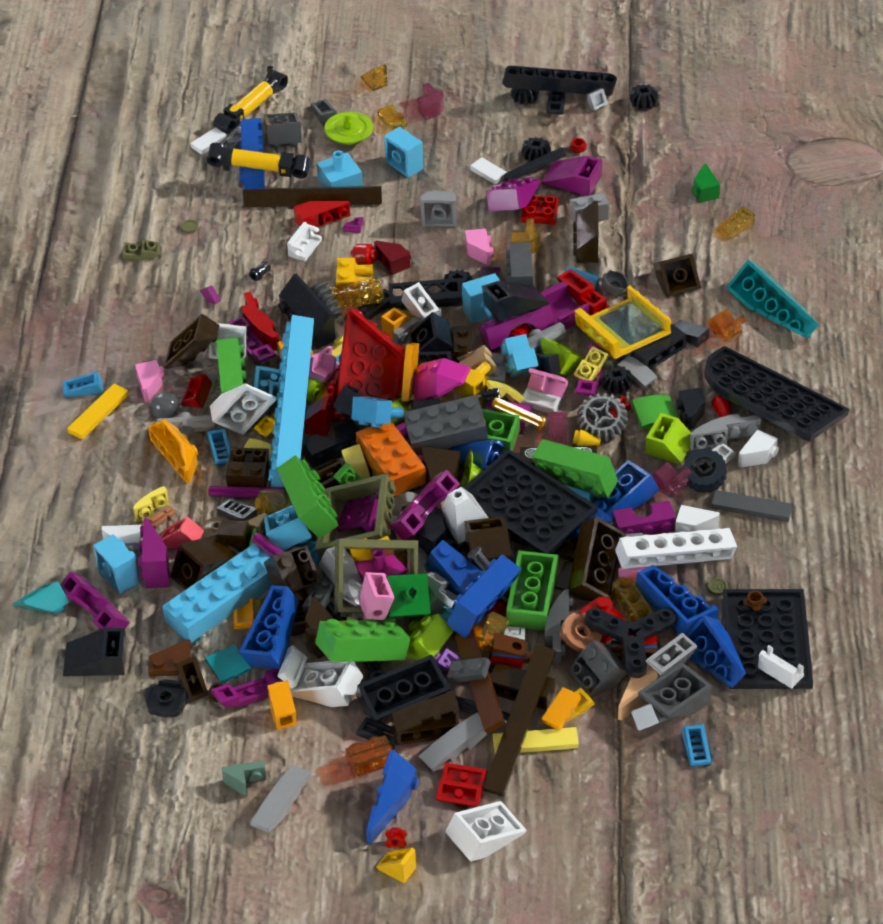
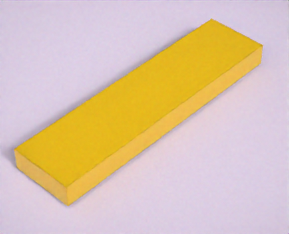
M117 384L110 386L67 428L68 433L83 440L129 395V390Z

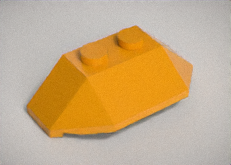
M166 419L149 425L150 440L186 484L191 483L198 464V451L195 445H191L186 434H182L177 427Z

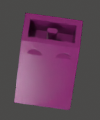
M582 156L555 161L541 184L589 196L602 177V159Z
M533 177L523 178V180L515 178L501 182L498 185H493L492 189L486 191L488 211L515 210L526 207L541 180H534Z
M144 518V526H140V536L143 539L139 541V551L142 554L138 556V565L142 567L140 570L141 581H145L146 588H169L170 567L166 545L148 518Z

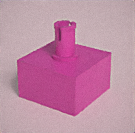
M374 550L372 552L373 560L354 562L362 583L366 572L385 573L386 576L407 575V568L393 554L385 557L384 550Z

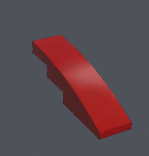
M569 269L557 277L559 283L564 281L568 285V293L580 306L586 303L589 304L590 315L610 307L607 305V299L595 291L594 285L573 270ZM616 311L599 320L608 326L619 319V312Z

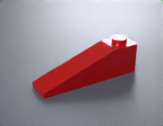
M339 370L334 373L309 405L304 417L305 434L328 436Z

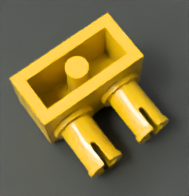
M337 258V298H355V290L357 288H373V264L357 265L355 258Z
M482 362L475 370L471 369L464 384L456 386L458 393L462 397L480 395L481 390H485L487 387L485 380H490L486 376L491 371L490 365L487 362ZM478 398L480 406L486 403V401H482V398Z

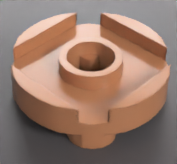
M576 613L570 614L561 626L560 638L579 654L582 653L592 640L600 642L602 638L600 632L589 628L585 624L584 618L586 613L581 615ZM582 629L584 631V636L580 635L578 631Z

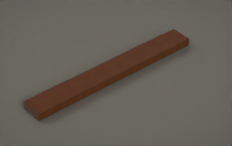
M474 625L466 639L456 631L453 632L462 660L484 658ZM488 671L486 679L469 681L483 729L487 734L505 725Z

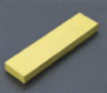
M576 727L561 728V730L528 731L520 753L579 748ZM503 733L493 734L494 755Z

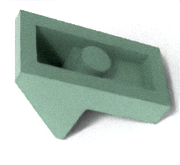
M264 761L222 767L224 784L244 796H247L246 783L266 780Z

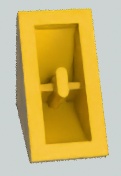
M410 847L388 851L376 868L394 879L405 883L416 869L415 849Z

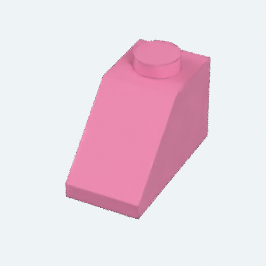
M157 360L135 364L137 380L145 402H149L161 388L162 377H165L163 367H159Z

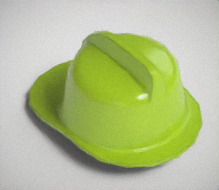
M469 451L467 454L463 476L458 488L467 486L483 471L473 463L472 451Z

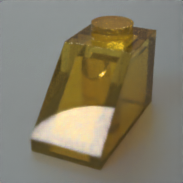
M260 490L254 506L259 514L266 513L268 516L289 507L290 504L280 490Z

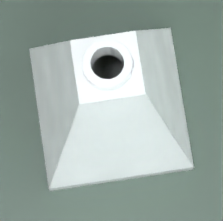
M462 487L449 493L441 508L444 524L458 544L465 541L464 521L488 518L473 495Z

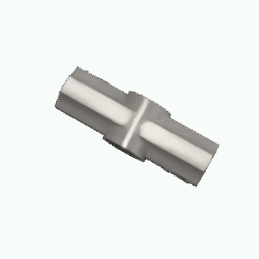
M561 322L542 331L535 329L527 338L529 347L534 348L535 352L543 353L542 337L558 341L567 336V331Z
M183 412L178 417L157 419V422L166 419L177 427L182 434H186L187 437L192 436L194 432L215 430V423L212 422L211 415L194 416L192 413Z

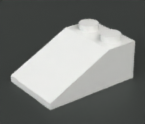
M245 383L221 394L210 405L212 422L244 435L277 399L275 396Z
M354 661L305 663L297 686L294 688L290 687L292 697L329 707L348 706L363 675Z
M499 801L454 813L445 832L472 862L488 857L525 834L527 830L508 808Z

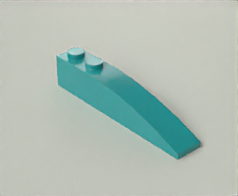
M751 260L745 262L726 286L748 309L807 339L819 325L788 291L760 265Z

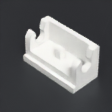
M303 222L287 243L288 256L306 262L322 241V236L312 232H318L319 229Z
M768 645L767 653L764 650L759 653L758 668L791 689L804 677V667L799 664L796 668L773 654V647Z

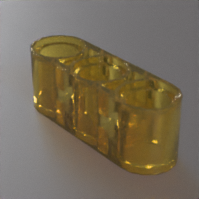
M379 279L339 284L333 286L330 291L331 294L335 295L333 300H338L335 306H342V308L378 303L385 298Z
M620 577L616 580L615 599L631 623L652 613L650 606L630 578Z

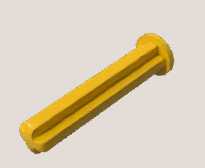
M494 398L492 402L493 408L504 413L520 415V420L535 426L537 430H541L545 424L546 418L544 416L539 417L499 398Z

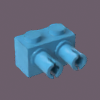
M353 397L351 419L359 421L361 425H370L371 423V427H382V424H390L391 419H402L404 416L403 409L401 407H392V401L373 397Z

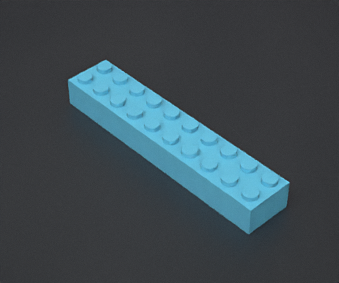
M292 315L290 322L286 323L285 333L283 334L282 344H284V347H282L281 351L282 362L279 368L281 375L278 379L277 388H279V392H277V407L274 414L276 423L273 426L274 438L271 443L273 451L269 461V465H271L268 473V481H271L270 488H283L286 491L277 467L294 455L299 459L301 458L314 318Z

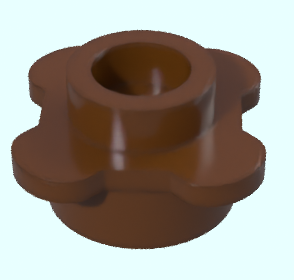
M756 590L750 591L747 598L743 599V604L749 606L754 611L761 610V606L767 603V598L760 591Z

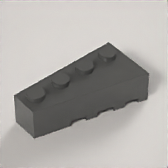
M531 242L509 243V250H506L508 282L533 286Z

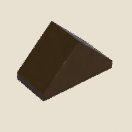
M221 520L215 537L242 552L249 547L252 531L248 521Z
M196 656L177 662L178 681L181 687L185 689L188 701L192 702L208 696V690Z

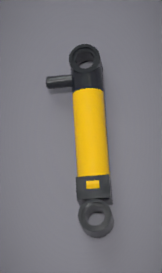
M268 66L266 78L235 105L230 103L223 109V113L217 114L213 122L214 128L216 127L222 132L230 134L241 123V119H245L277 90L285 89L288 84V76L274 70L273 66Z
M211 143L206 158L209 165L215 167L222 165L224 171H228L230 169L229 165L279 172V176L291 177L293 175L299 179L307 177L311 163L310 158L306 155H296L294 157V153L287 152L276 155L227 148L221 143Z

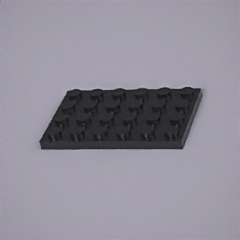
M509 449L464 487L466 491L473 495L488 518L504 516L508 533L537 553L552 554L580 529L581 523L589 520L598 512L596 505Z
M723 589L725 630L728 632L746 672L742 679L733 688L729 687V689H791L758 668L759 653L762 650L767 653L768 645L773 647V654L796 668L799 664L804 667V677L792 689H813L804 589ZM750 591H760L767 598V603L761 606V610L754 611L749 606L743 604V599L747 598Z

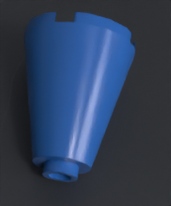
M498 440L474 441L453 446L450 450L460 451L461 465L463 466L465 465L467 454L469 451H472L473 463L484 471L503 454L502 448H504V445Z

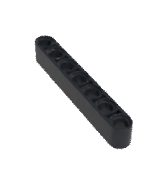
M507 66L502 84L507 88L579 94H589L599 88H603L605 95L610 96L614 92L617 77L610 73Z

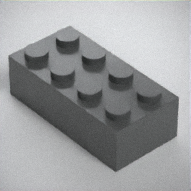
M478 395L404 412V423L410 446L416 455L422 454V446L445 449L488 438L487 427Z

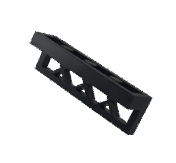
M461 278L389 284L390 310L394 307L408 310L402 302L403 294L401 296H393V289L404 291L418 282L437 307L462 306ZM450 284H457L458 291L451 292L446 288ZM431 286L440 288L437 293H432L428 289Z

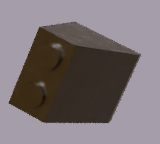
M422 446V463L426 469V486L436 475L445 470H448L460 483V451Z
M215 535L181 543L177 550L170 577L186 590L238 554L223 541L215 537Z

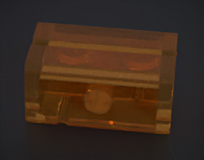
M386 735L381 737L374 736L369 741L360 744L353 743L348 748H345L346 760L354 777L384 768L392 748Z

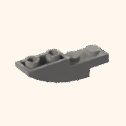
M737 413L709 421L691 432L690 450L716 447L722 444L727 445V440L753 436L757 430L761 431V417L757 415L740 417Z

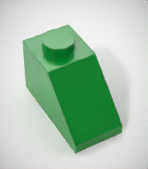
M707 164L701 167L694 178V186L692 187L693 196L697 197L700 203L718 199L720 194V184Z

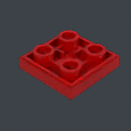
M533 195L529 204L522 208L521 223L556 225L559 197Z

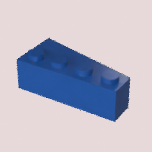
M261 118L241 119L242 140H239L240 149L264 153ZM240 167V183H244V189L265 188V172L260 169Z
M444 540L430 552L426 562L427 567L432 572H436L450 581L448 589L457 596L460 594L464 595L468 585L471 582L475 584L477 582L476 578L482 571Z
M503 554L497 560L493 559L487 567L488 570L486 572L484 570L481 571L476 578L477 582L475 584L471 582L465 590L466 593L464 595L460 594L453 603L456 606L446 624L465 639L470 634L473 625L477 626L485 613L491 610L498 598H501L515 582L521 571L520 567Z
M654 565L637 572L634 589L655 611L669 609L674 612L676 620L672 629L678 635L681 633L686 635L703 615L717 619L719 608L714 605L709 606L705 603L704 598L699 595L697 597L688 592L689 588L673 582L674 579Z
M271 586L239 650V654L250 666L272 669L281 668L288 649L299 600L288 587Z

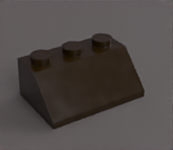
M594 201L577 214V221H573V232H576L573 233V244H577L573 245V256H577V263H598V201Z
M203 314L199 315L170 342L164 368L181 367L190 361H194L200 352H204L211 342L214 343L217 340L220 325Z

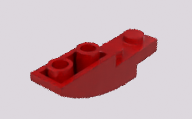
M251 291L245 292V305L241 306L242 316L251 324L252 331L264 345L268 344L273 351H276L279 335L277 331L274 332L273 320H269L267 313L262 314L261 309L258 310L257 298H253Z

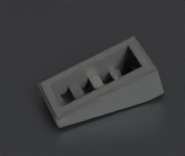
M326 99L310 104L323 126H325L330 117L337 114V111Z
M229 497L216 508L218 512L233 521H248L257 516V509L232 497Z

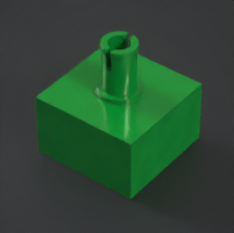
M427 573L386 576L394 595V600L386 618L425 617L431 614Z

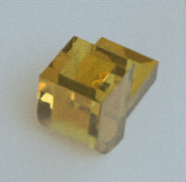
M527 219L526 230H512L511 243L531 242V254L540 247V231H537V226H534V219Z

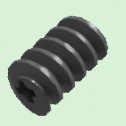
M323 282L313 286L311 290L334 314V320L342 315V313H339L342 306L336 307L335 305L338 303V300L332 301L335 295H328L331 291V288L325 289L328 283Z

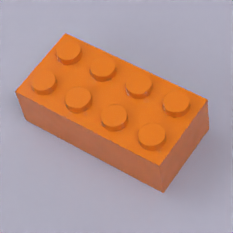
M390 421V424H382V427H368L356 432L357 445L360 444L364 459L375 475L387 473L390 479L394 481L396 489L394 496L426 484L425 466L392 421Z

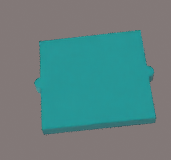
M235 644L223 650L219 649L218 652L205 657V661L220 683H225L234 678L238 679V676L251 671V667L239 654Z

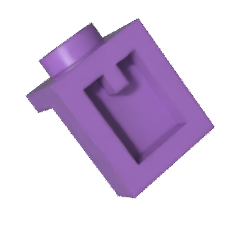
M447 648L442 654L438 652L434 658L440 670L445 674H448L451 661L462 660Z

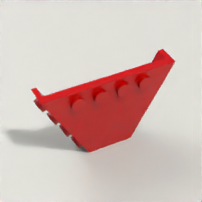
M350 308L347 310L335 399L344 382L360 390L365 397L388 399L390 401L398 399V394L402 393L405 349L401 345H396L392 342V338L387 333L379 331L377 329L378 326L373 321L366 320L363 317L364 314L359 309ZM333 407L332 420L338 418V421L349 418L347 414L342 416L335 412Z

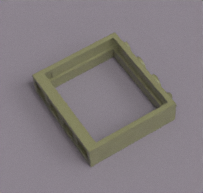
M387 473L325 489L324 495L330 499L332 503L330 507L334 509L336 514H338L339 502L379 492L375 531L343 539L367 538L378 540L391 535L390 525L393 521L392 509L394 507V492L396 489L394 481L390 479ZM336 528L320 539L317 537L315 550L321 558L326 549L335 546L334 536Z
M335 540L334 613H341V617H353V614H360V617L364 616L361 607H343V549L407 550V575L418 574V541Z

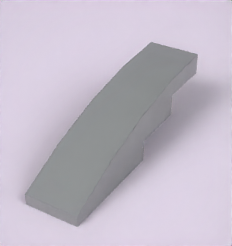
M477 712L436 740L419 755L420 759L435 772L448 759L453 761L466 748L471 750L487 735L483 729L479 713Z
M292 765L263 801L250 826L270 833L289 814L290 805L300 796L301 788L311 779L312 772Z

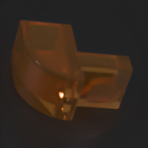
M727 308L708 320L707 324L715 336L724 342H729L743 333L741 325L747 320L744 315L734 319Z

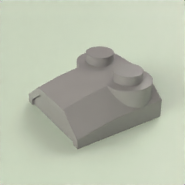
M427 191L421 195L422 227H457L456 195L448 191Z

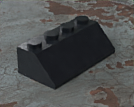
M297 273L294 274L279 294L280 303H278L280 311L288 316L289 321L292 315L314 318L312 344L316 349H319L334 342L336 339L334 314Z
M429 655L358 684L356 697L364 713L376 722L392 715L393 712L450 691V687L433 655Z

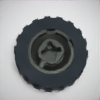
M712 449L696 450L685 459V465H683L684 477L691 489L702 493L713 492V490L719 489L724 484L727 478L726 462L717 451H712Z

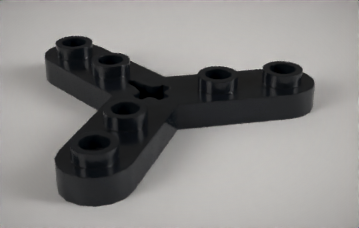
M591 608L586 612L584 622L589 628L621 641L626 673L632 678H641L645 675L647 668L644 641L671 629L675 624L676 615L669 609H660L630 623L603 610Z

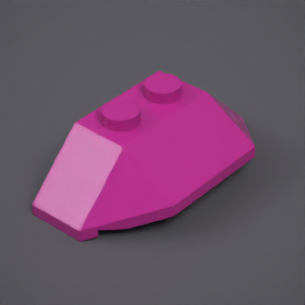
M445 358L421 363L417 367V373L414 377V401L439 398L452 391L456 386H461L464 384L471 368Z

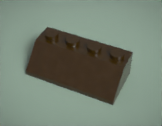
M596 516L581 523L568 584L569 593L582 600L593 601L598 597H607L613 602L618 569L620 568V562L615 549L619 539L626 537V533Z

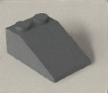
M297 112L263 114L268 145L279 147L281 144L295 146L298 143H302L301 122Z
M682 662L641 689L638 695L664 716L672 718L695 713L710 703L712 685Z

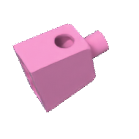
M366 572L359 598L364 614L363 620H384L392 605L394 595L385 573Z

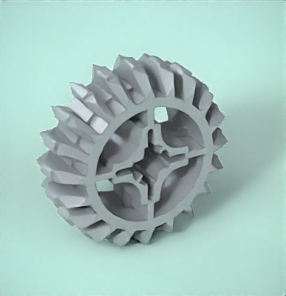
M606 392L603 396L597 393L595 398L590 395L589 401L584 399L583 405L579 406L577 424L579 425V430L582 429L591 435L597 436V438H604L607 442L608 437L614 440L615 434L620 436L621 430H625L628 414L624 403L621 404L619 398L615 399L613 394L607 397ZM610 409L617 414V418L610 414ZM587 416L591 417V420L594 421V426L588 422Z

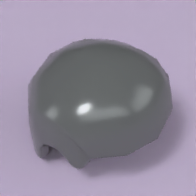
M612 270L604 273L602 287L606 293L611 296H619L627 290L629 285L624 274Z
M160 392L154 395L151 400V413L155 417L171 418L177 415L179 400L175 394Z

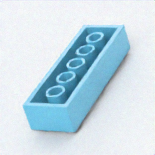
M252 544L162 606L164 622L185 640H191L192 643L230 617L236 608L239 610L249 603V599L253 598L254 600L271 588L272 583L264 565V561L271 556L256 544Z

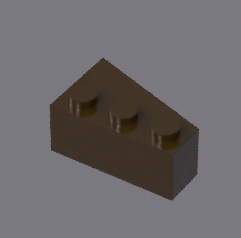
M454 690L392 713V727L396 746L439 739L459 724V707Z

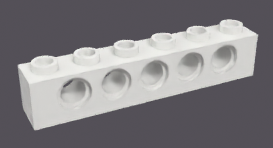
M717 528L713 530L682 531L635 537L626 536L619 539L615 551L622 569L650 567L652 565L661 566L732 559L737 545L730 528Z

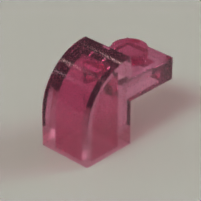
M429 83L423 84V96L418 97V111L425 120H428L443 112L444 96L442 90L436 91Z
M548 412V441L567 444V412Z
M667 461L651 475L660 489L659 492L668 497H675L688 485L687 482L689 480L687 477L692 471L686 467L677 473Z

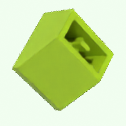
M660 413L646 437L645 454L681 465L690 450L691 432L679 418Z
M439 614L427 615L421 620L415 619L409 624V629L406 632L410 637L407 657L420 660L433 655L435 658L454 630L446 624Z

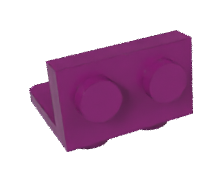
M378 494L348 501L344 506L338 520L339 526L336 529L340 532L362 526L367 533L375 531Z

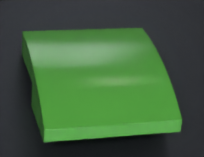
M650 395L631 401L641 429L651 430L660 413L679 418L670 395Z

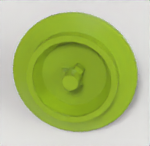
M342 112L330 117L325 123L324 130L327 137L344 145H353L367 139L372 134L373 123L364 114Z

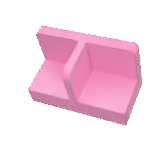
M328 346L311 356L308 377L324 383L339 370L340 363L336 362V357L332 355V346Z
M529 368L528 372L531 376L527 388L557 396L561 399L564 398L568 381L564 377Z

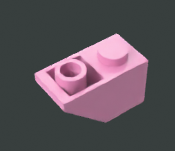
M486 229L465 230L467 255L486 265H491L494 251L493 247H490L492 245L491 236H487Z

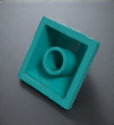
M55 581L42 585L13 602L14 607L44 613L54 612L56 614L65 609L64 605L69 603V600L59 582Z

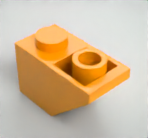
M394 307L381 316L382 333H387L393 340V331L412 319L414 315Z
M288 680L267 685L270 712L276 729L280 730L297 725L296 711Z

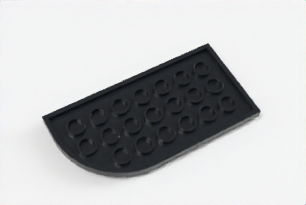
M726 346L713 352L706 361L704 369L705 378L708 384L723 399H727L737 406L751 411L754 415L761 416L770 423L784 428L787 432L794 433L803 440L810 442L845 418L849 413V408Z

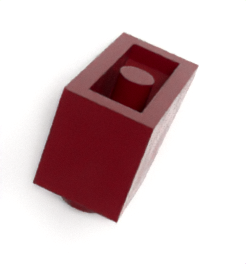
M374 241V248L378 252V260L391 275L410 268L411 254L401 244Z

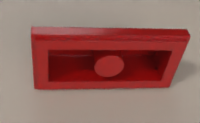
M206 374L190 379L181 401L182 406L204 407L212 386V381Z

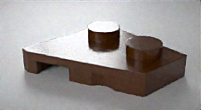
M185 640L150 655L148 664L149 677L178 676L176 663L191 658V640Z

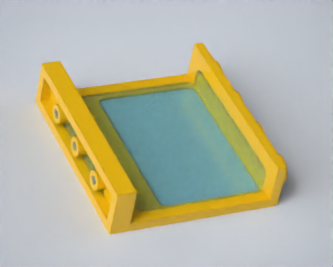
M631 286L627 287L628 299L591 316L581 308L574 310L576 325L614 359L671 334L670 318Z

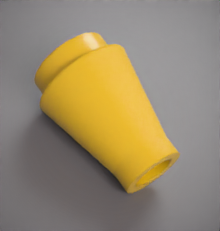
M582 429L580 431L575 430L572 445L596 446L599 449L601 438H597V436L591 435Z

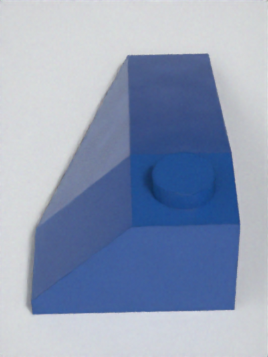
M627 460L615 471L618 482L608 499L601 497L594 502V505L612 519V512L614 510L631 507L633 510L646 503L660 489L651 474L630 460Z
M703 615L686 634L697 645L689 660L697 663L701 668L709 671L720 681L733 688L746 674L728 632L720 621Z

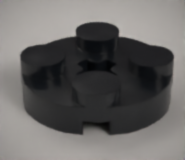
M175 680L158 681L159 684L155 686L152 684L146 690L145 703L148 712L152 715L177 717L187 703L185 689ZM166 696H169V700H162V699H161V698H165Z

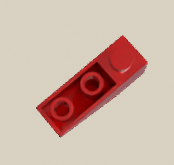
M309 201L294 206V219L299 227L303 222L320 227L351 216L349 201Z

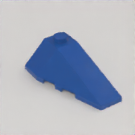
M390 750L382 772L384 775L383 786L378 787L377 805H374L366 829L368 844L374 842L411 798L413 790L418 788L419 778L416 777V768L393 750Z

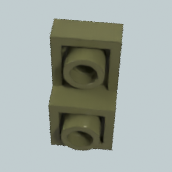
M142 240V245L124 242L122 259L144 260L159 257L160 242Z

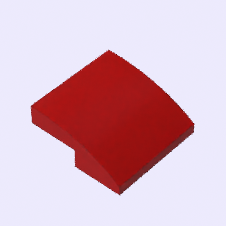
M445 762L436 801L478 807L486 781L487 769Z

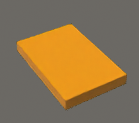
M419 343L407 344L405 348L402 401L409 402L414 400V377L417 373Z

